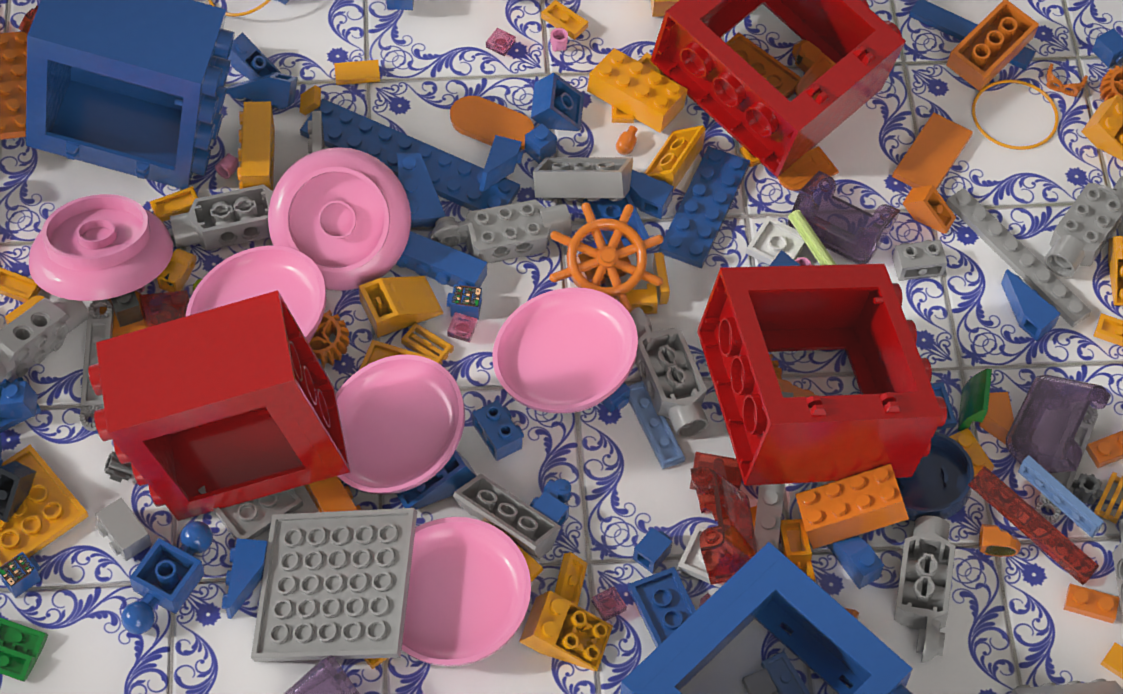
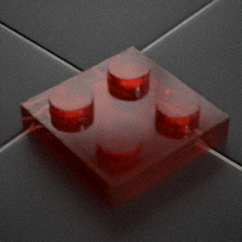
M187 290L140 295L139 302L146 328L186 317L189 303Z

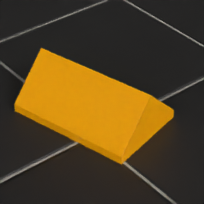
M704 125L672 131L644 173L674 186V191L703 148L706 131Z

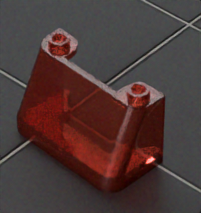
M708 466L691 468V478L696 489L701 513L708 511L713 515L715 521H718V526L707 528L700 535V548L711 585L724 583L757 553L750 501L743 491L713 468Z

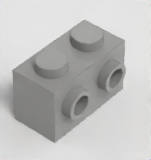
M941 240L902 243L895 246L892 256L899 281L942 276L948 263Z
M119 498L95 514L98 524L95 526L103 538L107 536L110 539L109 545L115 555L121 554L125 561L152 545L149 533L122 498Z

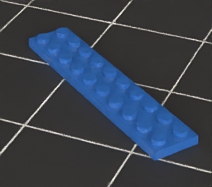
M322 98L320 107L314 110L322 112L324 143L326 147L351 148L368 153L388 166L397 177V154L421 153L437 195L471 211L511 204L520 191V184L507 178L502 179L485 191H480L484 168ZM312 114L300 129V135L308 139V120H312Z

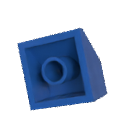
M552 73L535 82L531 118L539 124L542 123L548 129L577 132L581 130L584 94L556 73Z

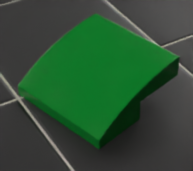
M987 368L977 373L964 385L961 394L958 431L969 428L972 421L983 422L988 411L992 369Z
M0 618V674L25 682L41 654L48 634Z

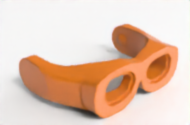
M1050 64L1046 74V87L1076 97L1084 88L1088 76L1085 75L1080 83L1064 85L1053 75L1054 64Z

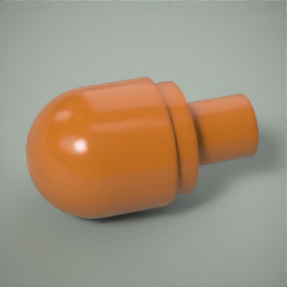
M629 126L627 132H623L617 140L616 150L621 155L630 154L636 145L637 138L635 134L638 129L635 126Z

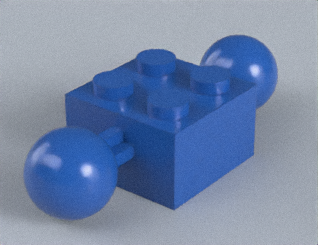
M200 521L188 523L181 531L180 541L182 545L180 548L158 538L129 577L133 591L143 596V599L128 604L122 612L121 622L128 632L138 635L149 631L155 621L153 610L157 604L177 614L205 575L202 561L193 557V555L205 552L212 544L213 533L207 524Z

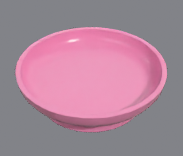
M341 147L328 148L304 156L283 174L270 200L268 227L273 246L292 248L307 255L321 271L327 290L346 291L358 289L359 285L379 279L393 268L405 250L409 239L411 211L403 185L393 171L383 162L360 150Z
M111 194L86 196L66 203L47 218L42 230L31 246L29 252V271L32 279L40 288L60 298L77 301H97L115 298L133 292L158 277L171 260L173 241L166 225L136 201L124 196Z
M284 246L250 248L232 255L208 272L194 290L188 303L186 316L278 290L309 343L319 327L326 308L327 299L324 279L313 260L300 251Z
M575 287L543 293L516 309L499 330L493 347V367L496 377L514 400L533 410L557 414L587 410L612 395L630 374L638 349L636 325L628 310L619 301L603 292Z
M395 355L379 359L353 374L335 394L350 467V473L339 475L338 477L360 491L370 494L389 495L408 491L425 483L447 464L462 437L465 423V406L461 391L453 376L443 366L431 359L417 355Z
M467 517L436 519L415 528L402 651L428 664L461 666L489 657L507 644L518 631L525 618L531 594V579L526 560L518 546L508 535L491 524Z

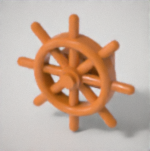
M585 202L581 208L587 224L583 225L572 238L557 231H552L550 234L552 240L568 246L566 254L567 268L552 273L549 279L551 282H558L571 277L578 288L593 289L603 292L614 299L618 298V301L631 313L632 308L626 294L631 292L641 279L656 286L663 284L661 277L647 272L645 269L647 265L646 249L663 243L664 238L662 235H656L642 240L636 230L628 225L634 210L631 204H627L624 207L619 220L609 218L596 220L590 204ZM601 231H613L608 244L605 243ZM592 234L597 248L584 244L582 241ZM624 236L631 245L624 247L621 237ZM636 253V266L631 264L628 257ZM628 273L632 276L622 284L620 277ZM606 278H610L613 287H601L600 285L606 282Z

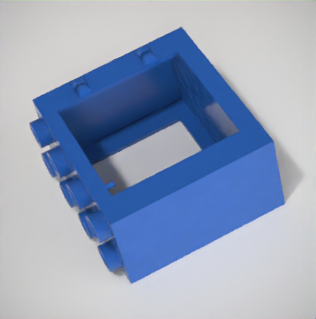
M41 0L27 35L26 146L61 155L68 159L79 160L130 174L141 179H148L181 189L188 188L193 173L201 176L205 175L211 155L209 146L212 139H217L223 118L221 110L227 90L224 86L231 60H228L235 36V32L224 29L226 9L194 0Z
M768 542L621 681L620 694H682L680 690L754 619L838 694H913L906 688L913 668ZM782 623H783V625H784V628H785L791 635H789L783 628L780 627V625H781ZM841 677L843 678V681H844L849 687H851L850 689H849L842 681L839 680Z

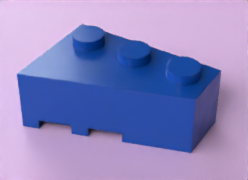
M421 153L397 154L398 179L408 197L411 211V228L436 227V221L446 217Z

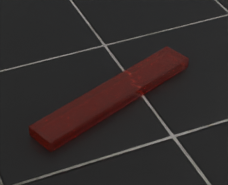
M982 467L968 484L1082 585L1090 579L1099 567L1097 563L987 467Z

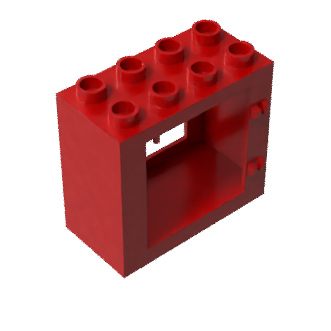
M679 0L665 12L650 61L670 80L688 89L687 95L755 158L757 157L760 163L778 178L779 175L806 152L815 147L882 90L906 40L902 38L899 28L894 23L883 21L869 8L867 0ZM762 4L802 40L810 41L836 63L791 102L721 39L722 36ZM817 92H820V94H819V95L817 96V98L814 100L812 97H813Z
M885 264L720 267L697 333L745 486L838 481L891 464L895 478L912 477L921 458L929 455L931 439L938 427L943 426L946 422L947 407L945 400L941 396H935L930 383L932 378L931 364L927 358L920 357L916 346V325L912 320H906L901 307L903 301L902 289L898 283H892ZM845 349L861 394L783 398L769 352Z
M278 290L96 342L98 364L89 366L88 373L95 394L97 396L103 395L104 408L94 412L98 434L102 441L113 439L114 449L120 463L126 464L131 462L132 471L138 485L148 484L155 506L166 505L178 521L214 511L213 508L219 507L222 509L350 473L334 386ZM205 486L206 493L201 494L198 490Z

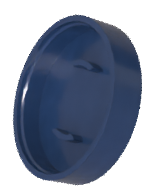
M934 433L931 439L930 453L928 456L921 458L912 477L896 478L909 517L908 520L915 522L917 518L922 516H936L947 519L959 512L970 497L974 478V469L970 456L958 442L944 434Z

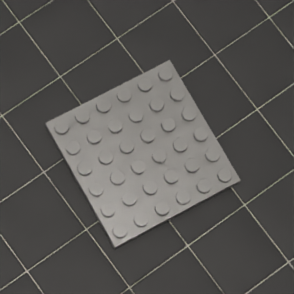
M415 508L272 515L251 659L255 662L401 658L417 520Z

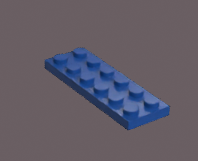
M710 146L707 147L664 237V241L659 248V253L662 252L665 256L702 269L749 168L750 160Z

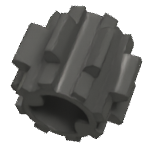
M112 451L109 454L104 468L105 473L110 475L109 479L120 483L122 479L128 481L133 474L131 462L121 464L116 452Z
M1082 473L1078 480H1074L1071 485L1074 488L1073 495L1083 503L1093 505L1096 498H1100L1103 494V491L1100 490L1102 481L1095 478L1094 474L1087 475Z

